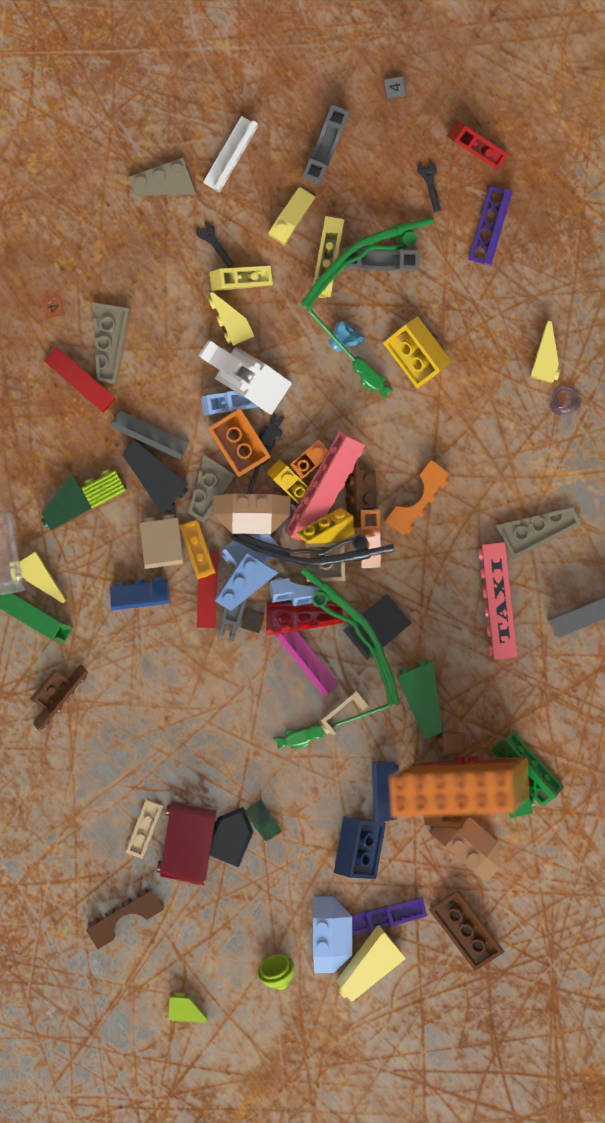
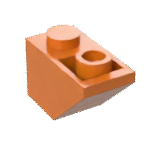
M318 440L294 460L290 466L303 479L322 463L328 450Z

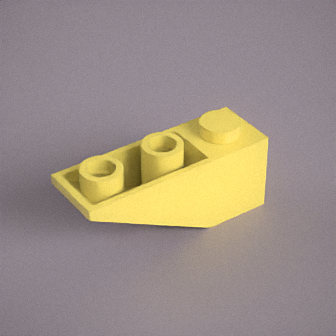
M211 292V298L208 300L212 309L216 308L219 313L216 318L220 327L224 326L227 331L224 336L228 344L232 343L233 347L255 338L247 319Z

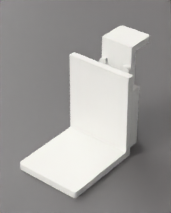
M208 340L199 353V357L220 370L214 379L241 394L270 415H272L291 386V382L237 347H234L230 354Z

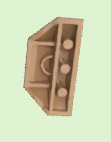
M274 494L214 495L213 515L232 534H272L290 517V496Z
M466 816L462 829L434 826L429 831L442 845L486 882L500 868L498 841L470 816Z

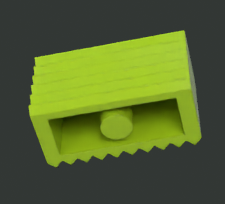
M111 469L100 473L101 477L94 480V478H91L83 483L84 487L81 489L91 508H95L127 491L116 470L111 471Z

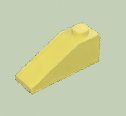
M299 187L268 233L269 236L285 246L316 197Z
M271 266L223 268L209 272L211 291L273 285Z
M547 321L530 377L552 384L554 380H558L560 369H558L559 362L552 322Z
M34 552L16 564L18 568L15 570L21 579L25 578L27 582L62 603L67 601L38 552Z

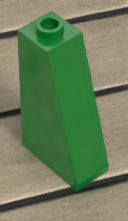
M5 589L0 594L1 610L53 641L64 644L74 628L9 590Z

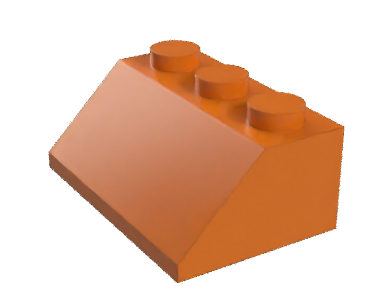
M240 408L207 428L238 478L271 457Z

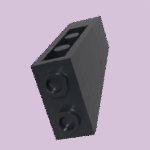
M135 440L122 454L159 511L163 514L165 512L170 513L176 506L174 501L178 497L182 499L187 493L188 489L186 487L188 484Z

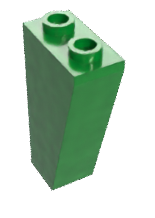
M427 659L416 663L417 667L411 670L410 667L400 670L397 678L421 733L426 740L443 731L434 664L432 661L428 662Z

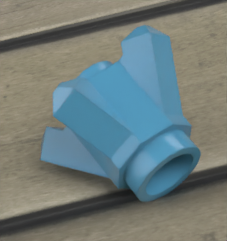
M347 321L336 322L333 334L345 347L355 346L363 342L364 335L360 332L357 333L356 329ZM332 338L328 340L334 350L338 352L342 350Z

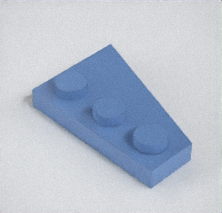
M245 552L214 600L232 611L278 574V572Z

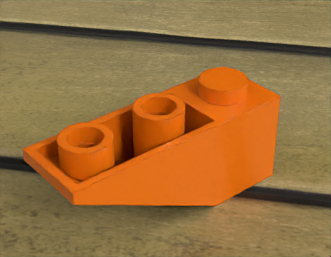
M360 510L361 534L369 540V549L381 547L380 510ZM381 554L371 556L370 559L361 560V568H381Z

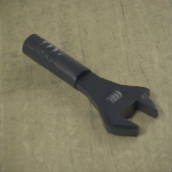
M429 161L430 169L422 170V165L419 163L417 172L428 186L433 211L439 212L441 207L434 185V176L437 168H434L433 164Z
M205 222L208 229L202 233L196 227L197 237L211 244L228 268L233 266L234 262L216 239L215 227H211Z

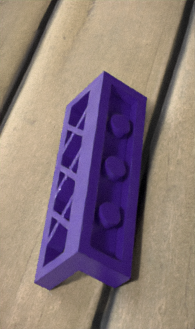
M489 186L469 261L486 266L492 265L513 190L506 188L502 190ZM492 192L503 194L500 203L493 205L490 199ZM493 209L497 217L495 221L488 224L485 215ZM488 228L491 238L483 242L480 232ZM483 246L486 252L484 260L474 257L475 250Z

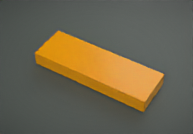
M198 519L180 525L197 579L215 574L216 572Z

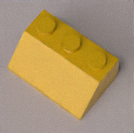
M418 316L383 342L417 389L452 363Z

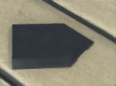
M243 807L218 817L214 826L210 856L236 867L240 866L254 832Z

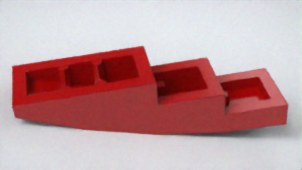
M56 347L44 360L45 363L101 412L104 413L115 401V397L59 348Z
M208 550L216 573L198 579L196 628H216L217 602L214 598L217 595L219 551Z

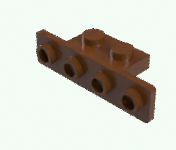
M358 457L353 471L345 481L347 512L353 515L354 528L361 527L360 509L377 508L376 470H359Z
M79 665L69 679L54 668L33 694L31 700L44 709L33 722L37 730L42 731L43 728L49 725L51 718L62 709L63 703L74 694L76 687L84 682L88 674L84 666Z

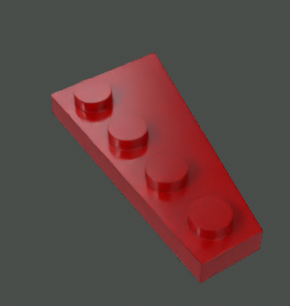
M267 602L266 636L343 623V620L328 614L321 607H317L313 603L293 606L292 603ZM325 605L330 610L343 615V608L339 605Z

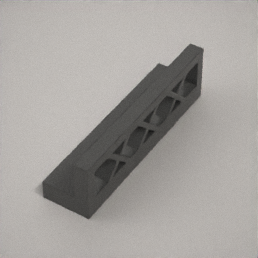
M120 410L115 421L111 424V428L179 460H182L189 445L188 442Z

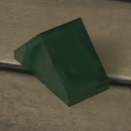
M262 800L245 810L254 827L266 842L282 832Z

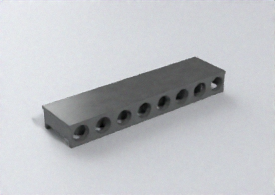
M605 596L547 619L555 637L558 636L560 638L605 619Z

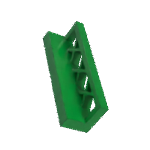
M513 730L491 749L497 758H528V776L534 780V784L529 783V793L542 807L554 799L564 788ZM503 746L508 752V756L503 755L499 748ZM539 790L544 791L548 797L543 799L539 794Z

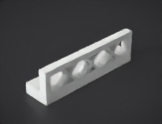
M241 116L203 181L205 185L219 193L221 192L257 130V122H251Z

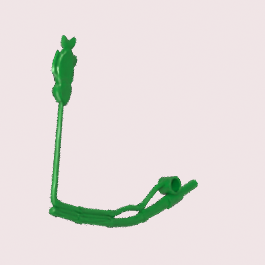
M433 217L414 222L400 223L392 228L367 235L365 238L358 240L335 259L319 279L314 282V285L301 302L302 306H307L308 313L353 361L352 368L354 372L360 374L361 384L373 393L375 390H379L380 395L384 399L388 392H393L389 386H384L385 376L377 374L373 368L368 366L363 358L359 356L354 357L311 308L322 291L348 264L359 260L369 251L375 249L396 250L414 246L417 237L412 231L434 224ZM398 236V245H373V243ZM368 245L359 255L344 262L353 252Z
M305 567L301 573L320 588L312 596L313 604L321 607L328 614L349 622V624L354 626L357 635L368 646L375 660L388 698V704L333 723L331 727L334 728L388 709L393 703L399 705L400 700L394 675L385 656L383 646L372 626L363 617L362 613L358 612L346 599L338 594L339 591L328 582L322 581ZM329 598L343 608L353 619L340 615L325 606ZM356 622L363 626L375 647L365 639ZM313 724L308 728H301L295 731L288 729L285 731V738L274 737L273 740L278 742V749H283L287 745L292 746L291 749L308 747L312 739L322 738L325 731L321 728L322 724Z

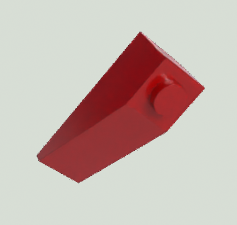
M459 120L455 122L447 134V137L497 170L509 155Z

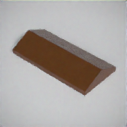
M459 890L446 896L429 909L475 971L505 952Z

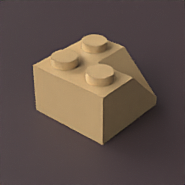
M306 543V549L326 550L336 543ZM345 544L325 554V556L345 553ZM306 553V558L320 557L317 555ZM345 562L327 564L325 566L306 565V568L322 581H345Z

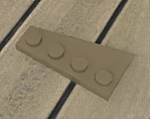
M571 507L495 526L505 542L512 559H515L581 525V522L574 508Z

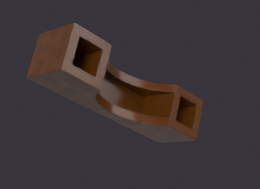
M153 888L141 890L137 893V898L133 900L128 898L121 903L122 907L117 910L112 908L104 913V918L99 920L97 917L88 923L89 927H87L86 931L97 950L115 939V925L123 916L137 914L148 920L164 910V906Z

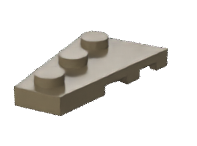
M183 158L129 177L135 196L196 195Z
M204 455L188 513L201 522L206 523L213 512V496L224 495L236 475Z

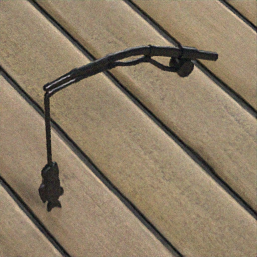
M273 414L270 418V425H264L258 434L269 455L276 439L282 434V430L278 429V425L283 422L284 416L277 418ZM268 460L256 467L247 494L252 492L260 466L265 465ZM233 534L231 536L232 540L255 552H260L286 562L308 566H325L327 564L348 561L356 562L370 559L371 556L395 551L394 544L369 549V540L362 534L342 540L326 550L320 551L312 549L291 550L264 542L247 534ZM348 543H352L356 549L342 554L325 556V554ZM310 553L320 557L301 558L290 554Z

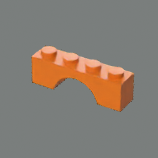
M430 460L419 475L423 483L421 499L411 507L396 506L384 522L402 535L405 532L409 534L415 526L413 524L414 520L417 517L420 519L426 512L424 508L428 502L432 504L438 496L435 493L438 488H444L450 480L447 478L449 473Z

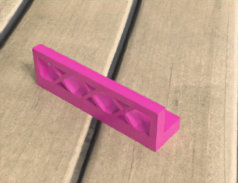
M297 631L282 633L276 636L324 697L339 685Z

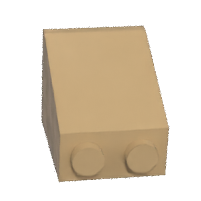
M174 514L163 516V520L155 521V517L144 518V522L140 523L145 569L185 563L179 518H174Z

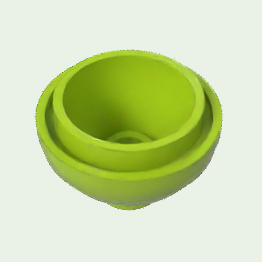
M272 955L260 964L257 975L265 986L283 990L289 986L294 976L295 965L292 958L287 955Z

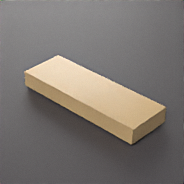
M145 799L125 853L141 859L144 858L163 809V804Z

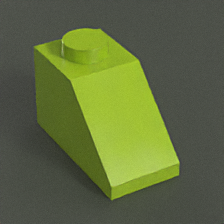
M185 992L170 994L168 1020L207 1023V1015L190 995H186Z

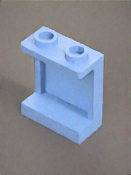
M247 534L256 539L279 546L269 534ZM234 540L222 550L224 552L222 557L228 564L232 562L235 566L245 552L263 563H267L272 558V556L255 552Z

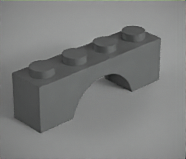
M335 105L331 106L302 179L318 186L321 185L349 118V111Z
M359 248L358 250L353 252L348 258H346L344 262L348 259L356 257L364 249ZM372 250L359 260L348 264L344 270L418 272L420 250Z

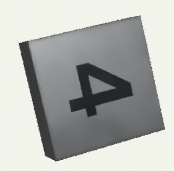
M403 76L384 79L387 99L406 96Z

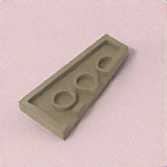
M92 302L97 381L117 385L131 309Z

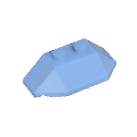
M314 896V972L334 973L352 956V915L334 896Z

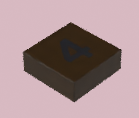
M246 610L241 628L260 633L265 615Z

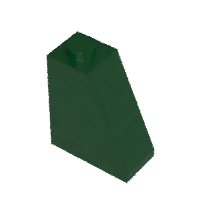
M75 475L69 476L42 512L44 518L41 521L46 529L50 528L53 531L93 509L87 501Z

